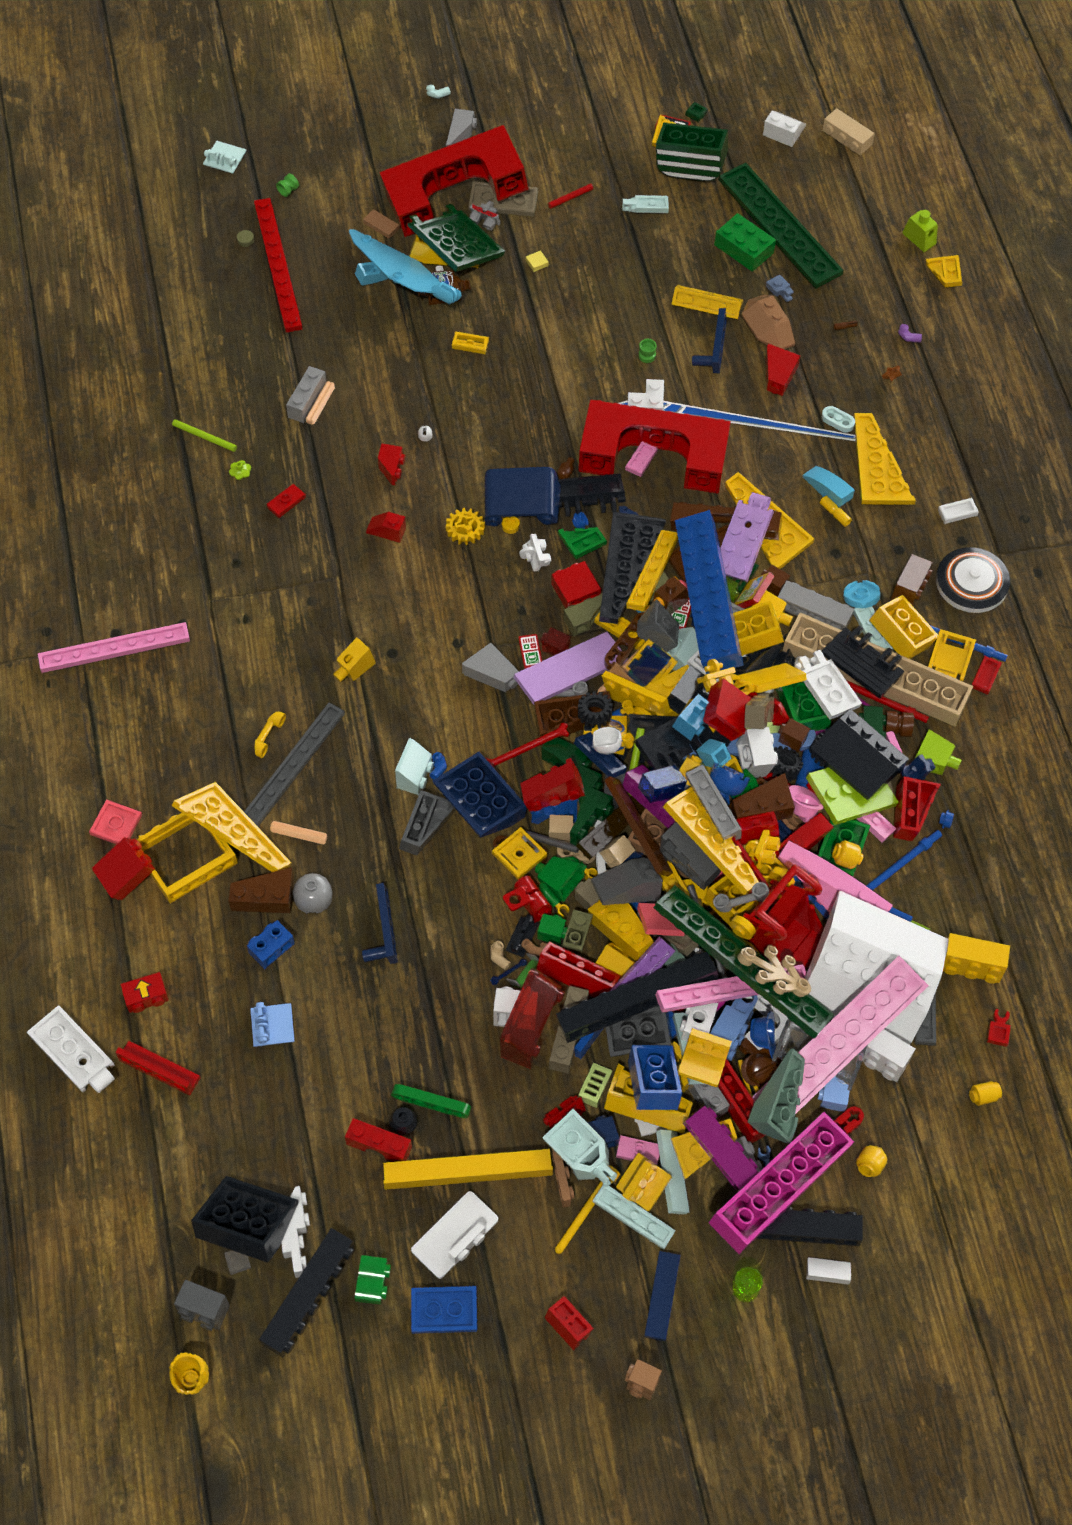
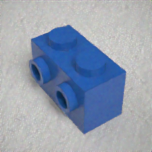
M277 920L273 924H268L259 936H254L248 942L247 949L249 954L266 969L292 947L295 942L293 935Z

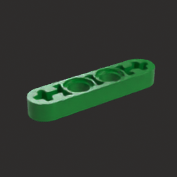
M395 1084L391 1096L397 1100L460 1118H468L471 1106L467 1103L401 1084Z

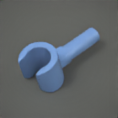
M766 1146L767 1154H762L760 1148H758V1158L763 1161L765 1167L770 1163L771 1150L769 1146Z

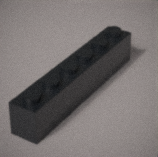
M788 1207L756 1239L860 1246L863 1241V1215H857L856 1212L837 1214L833 1210L814 1212L813 1209L809 1208L796 1211Z
M332 1228L329 1230L259 1338L261 1345L282 1358L286 1353L289 1354L295 1346L294 1340L298 1334L302 1335L307 1327L306 1321L309 1316L315 1315L319 1308L318 1302L322 1297L325 1298L328 1295L333 1279H337L343 1270L341 1266L345 1260L349 1261L354 1254L355 1249H353L354 1244L351 1239Z

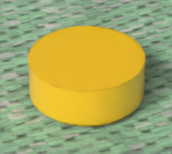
M517 517L503 518L502 529L505 533L514 534L519 530L520 521Z

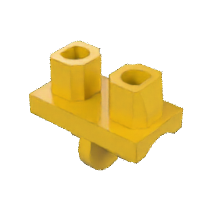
M710 659L707 662V666L704 667L705 672L710 674L697 678L698 684H704L706 692H710L711 686L717 683L716 679L720 681L724 678L733 685L731 674L736 672L735 668L732 667L720 671V668H723V664L721 662L718 663L716 659Z
M763 830L760 840L755 839L747 842L745 849L750 857L755 856L757 858L756 867L758 869H762L764 863L774 864L776 854L772 850L779 851L780 838L770 836L769 830Z

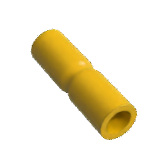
M827 495L820 500V504L830 514H833L834 518L844 527L851 523L852 519Z

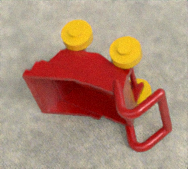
M792 865L788 871L781 867H774L769 873L771 889L766 899L760 902L750 915L744 913L743 916H734L730 921V927L737 936L747 939L745 942L769 962L770 960L764 955V950L767 946L772 945L778 950L776 957L781 965L785 956L789 955L796 961L794 966L803 964L806 970L811 964L824 930L815 912V907L812 904L809 905L808 895H820L822 893V886L798 865ZM795 874L811 887L800 888L794 886L795 880L793 877ZM778 898L777 902L774 903L775 905L770 910V912L768 914L765 913L767 909L771 906V904L775 901V899Z

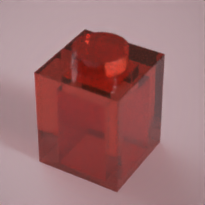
M551 627L547 633L545 632L542 635L540 641L542 643V651L555 656L568 650L571 636Z

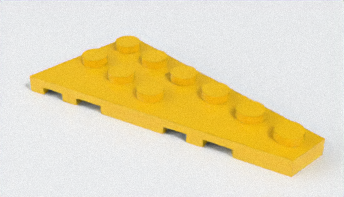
M739 472L725 482V487L736 506L738 500L748 504L752 492L764 495ZM771 501L768 510L773 509L777 512H782L779 540L763 539L761 549L770 565L781 569L813 544L814 538Z
M692 786L665 803L663 808L743 895L750 892L754 884L759 881L750 865L742 859L740 855L742 851L739 846H735L733 843V836L726 840L722 839Z

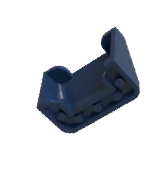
M550 467L487 470L485 472L486 525L497 526L502 523L503 517L537 516L538 520L545 525L557 523L561 486L556 471Z

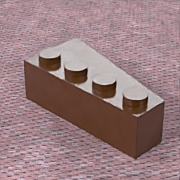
M609 691L602 692V696L606 694L608 699L610 698ZM583 695L534 701V716L538 737L556 730L562 722L567 723L569 734L583 730L585 722L581 723L580 719H578V701ZM591 707L588 709L590 712L594 713L602 711V709L598 707Z

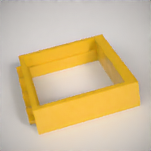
M183 813L174 815L167 822L155 826L145 835L138 836L139 838L136 840L142 845L141 849L144 852L193 823L194 820ZM209 831L224 854L169 887L165 885L156 870L150 874L170 904L238 863L235 853L227 842Z

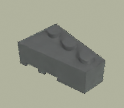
M421 790L399 849L417 856L455 812V808L447 799Z
M677 822L661 836L660 851L662 855L701 889L705 890L720 875V869Z

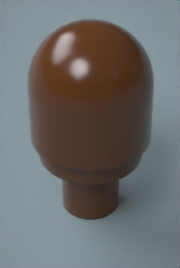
M568 457L567 461L559 466L557 470V477L559 479L570 478L574 469L572 465L575 460Z

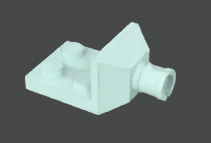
M574 1109L542 1137L573 1170L578 1180L598 1177L603 1185L607 1187L611 1184L609 1178L613 1182L617 1178V1173L608 1166L609 1150L604 1139Z

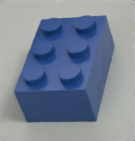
M632 1045L628 1065L636 1109L678 1110L682 1090L673 1046Z

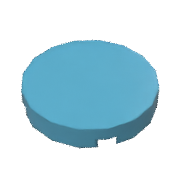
M862 580V583L854 581L845 587L844 600L848 605L855 608L872 607L880 600V588L875 583L867 580Z

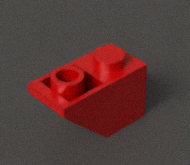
M381 443L378 454V468L391 485L396 486L397 479L401 478L402 469L400 467L405 463L403 448L401 446Z

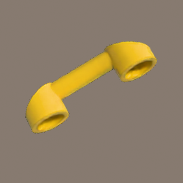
M278 711L268 718L267 723L255 740L256 756L260 758L265 756L268 744L264 743L273 726L279 728L283 726L286 719L285 713Z

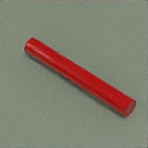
M590 183L548 202V207L552 209L593 190V186Z

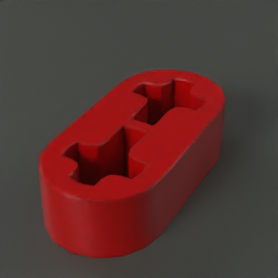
M850 1107L835 1119L834 1122L839 1127L844 1124L843 1131L849 1135L861 1125L864 1113L859 1107ZM851 1114H852V1115L857 1114V1115H858L857 1120H856V1119H853V1120L849 1123L848 1120L850 1119Z

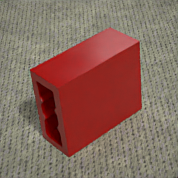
M723 678L710 688L709 703L706 706L703 722L730 741H733L745 734V706L752 698Z
M124 837L92 867V870L111 898L123 900L155 870L151 864V858L144 854L141 849L142 845L136 839Z

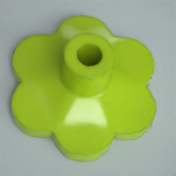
M243 460L231 464L229 474L235 477L236 480L250 476V464H246Z

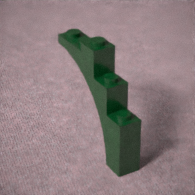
M557 737L544 743L541 747L542 760L553 766L556 765L558 768L566 764V760L571 758L582 777L585 796L578 798L580 809L576 822L570 830V844L576 846L587 836L589 828L594 827L597 820L603 822L607 816L612 814L614 810L612 805L613 797L601 792L603 788L602 774L590 769L592 761L576 745Z

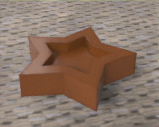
M900 366L887 367V372L882 375V378L889 379L892 382L896 377L902 375Z

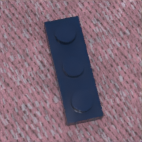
M589 732L575 738L574 744L608 777L615 778L626 772L627 767L613 754H601L594 750L592 733Z

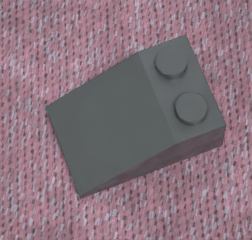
M649 858L631 859L591 879V883L602 905L660 900L663 880L655 871Z

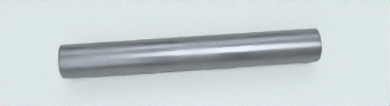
M526 830L537 842L574 853L579 852L576 846L568 842Z

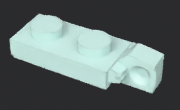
M635 195L634 198L623 199L622 211L668 213V196Z

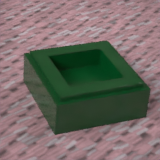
M694 102L686 110L685 116L700 122L707 114L708 109Z

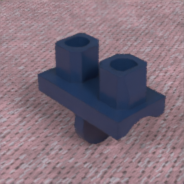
M918 755L910 765L902 769L901 774L903 777L924 780L936 767L931 758L925 759L923 755Z

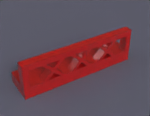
M131 1041L127 1042L124 1049L118 1047L115 1052L119 1061L189 1096L201 1079L200 1075Z

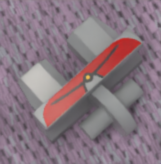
M488 201L487 204L481 203L480 207L471 204L470 218L477 225L481 219H484L483 227L492 231L495 225L499 226L501 223L499 215L496 214L497 209L493 207L494 203L492 201Z

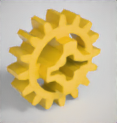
M463 508L462 512L456 510L455 515L450 513V518L446 519L447 536H452L453 542L458 540L459 545L462 542L468 545L469 541L474 544L475 539L480 540L481 535H484L485 522H483V517L479 516L478 511L472 513L471 508L469 511Z

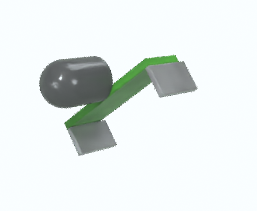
M528 953L526 955L531 961L516 980L507 978V981L512 986L521 988L527 979L531 984L539 986L546 982L543 974L533 972L537 968L539 959L536 955Z

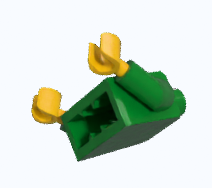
M554 856L546 865L540 862L535 867L542 894L552 907L557 908V915L564 918V915L560 910L564 909L569 913V907L565 904L561 905L559 902H564L584 876L585 880L593 878L589 874L595 877L598 874L595 868H586L587 865L573 856L561 858Z

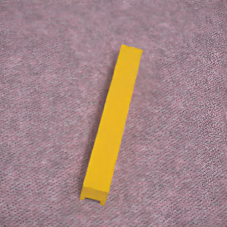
M550 1149L384 1163L383 1181L384 1189L387 1190L553 1176V1166L551 1165Z

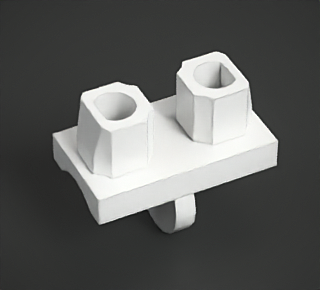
M531 534L530 540L522 545L523 549L520 550L519 554L522 559H527L528 562H531L533 571H539L541 566H548L550 564L551 556L550 554H542V551L546 549L545 539H537L536 534Z

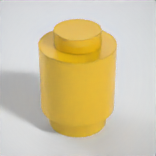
M989 1081L973 1085L971 1091H969V1096L973 1103L980 1106L998 1101L999 1098H1002V1090L998 1082Z

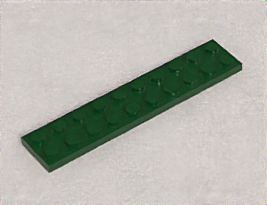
M747 163L719 175L720 183L763 231L776 239V245L815 289L843 275L844 270Z
M677 886L669 890L654 905L653 908L660 915L673 923L676 928L684 932L692 941L706 950L709 955L722 963L725 968L733 972L741 981L755 990L757 994L771 1003L773 1007L777 1008L813 1039L817 1037L833 1018L834 1014L810 994L799 997L793 992H785L780 995L773 989L777 981L766 982L765 984L758 983L755 979L756 974L760 970H766L754 963L751 966H745L737 958L743 948L752 947ZM755 950L757 957L771 964L767 959H765L761 954H759Z

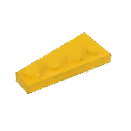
M605 671L601 675L606 692L609 691L611 700L621 703L625 700H631L635 707H642L646 710L665 715L670 711L667 697L611 672Z

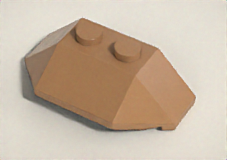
M763 294L747 301L741 316L758 341L766 345L769 343L782 349L795 346L790 321L773 295Z

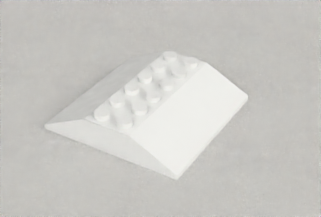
M839 891L805 977L811 986L809 994L834 1014V1018L891 962L900 956L929 985L884 1028L887 1032L910 1045L928 1013L941 979L948 939Z

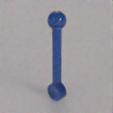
M521 959L517 965L513 966L512 968L502 973L498 977H492L491 984L497 985L500 979L504 978L505 976L515 971L519 967L526 966L527 961L525 959Z

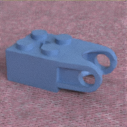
M757 995L751 996L753 998L751 1003H746L742 998L734 1000L731 1007L726 1005L710 1032L712 1035L732 1041L727 1060H733L738 1045L744 1039L749 1027L748 1023L753 1015V1009L758 1000Z

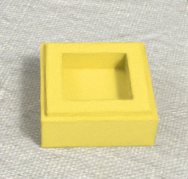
M541 250L526 256V262L533 272L549 266V262Z

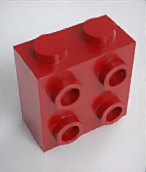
M585 561L574 563L563 570H557L551 576V585L565 609L570 605H577L587 598H594L601 594V588Z

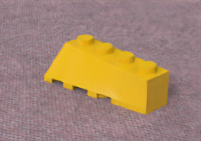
M618 1064L607 1094L604 1109L684 1134L686 1127L683 1125V1122L689 1118L693 1102L681 1097L678 1110H637L630 1072L624 1070V1066Z

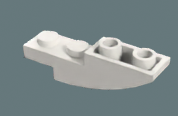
M300 1186L295 1187L290 1196L298 1199L299 1203L282 1240L284 1259L292 1257L296 1278L300 1277L307 1266L306 1256H301L304 1240L303 1235L300 1234H306V1226H310L309 1215L304 1213L303 1206L307 1205L305 1192L301 1193Z

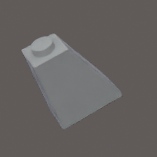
M489 643L462 663V673L465 676L506 692L518 685L514 679V674L519 671L492 643Z

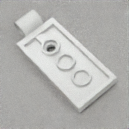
M59 1005L27 1031L32 1040L82 1093L86 1091L84 1087L88 1084L97 1093H100L115 1080L106 1069L108 1066L111 1068L115 1066L112 1060ZM81 1059L87 1060L85 1065L79 1064Z

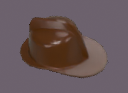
M776 1047V1061H773L769 1049L765 1048L748 1056L741 1067L742 1077L746 1083L757 1087L765 1085L786 1055L783 1051Z

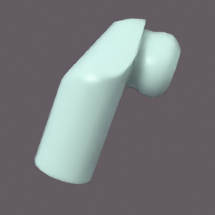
M434 85L426 87L427 95L437 99L451 94L449 87L436 90Z

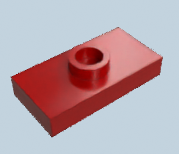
M292 484L266 505L273 514L280 518L305 499L306 496L296 485Z

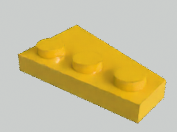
M731 1118L719 1122L720 1125L724 1124L731 1133L729 1136L733 1141L738 1139ZM690 1132L671 1138L684 1179L688 1178L711 1159Z

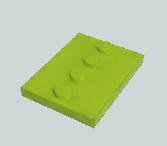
M831 768L809 773L806 777L834 825L896 807L899 803L888 784L867 801Z

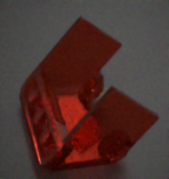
M534 968L530 969L500 1037L501 1058L529 1069L533 1066V1057L537 1058L541 1046H538L539 1038L551 1010L557 1003H561L565 993L562 991V986Z

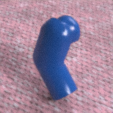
M440 752L432 755L435 769L430 773V777L433 780L441 776L447 769L445 758Z

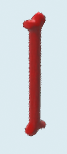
M562 722L559 728L494 759H485L494 768L559 736L569 737L568 725Z

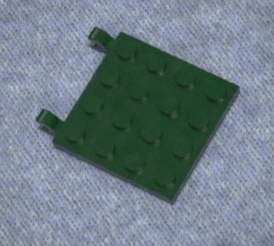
M452 204L445 206L449 211L443 212V216L422 222L417 215L409 217L413 222L407 223L408 227L456 272L502 257L505 253V250L462 210L457 211Z

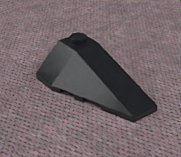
M781 631L785 642L789 632ZM784 642L746 654L747 657H742L743 666L736 667V672L733 674L741 675L771 667L784 646Z

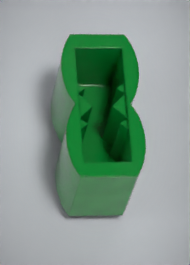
M361 1255L355 1292L356 1302L381 1305L382 1299H386L388 1286H384L385 1277L389 1278L391 1265L387 1264V1258Z

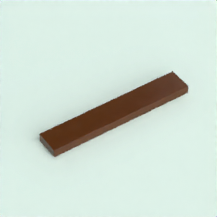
M609 776L605 779V783L655 871L659 875L670 876L673 873L621 781Z

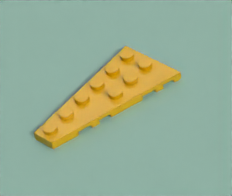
M854 413L861 504L915 505L916 500L911 495L909 486L905 483L902 472L892 452L889 451L887 442L883 439L873 414Z
M216 782L174 800L172 804L174 808L269 871L276 872L290 867L291 862Z

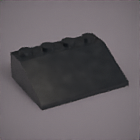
M851 709L840 717L810 748L814 755L867 801L895 778L909 760L908 757Z
M225 1176L191 1220L195 1238L268 1263L282 1243L299 1203L298 1199Z

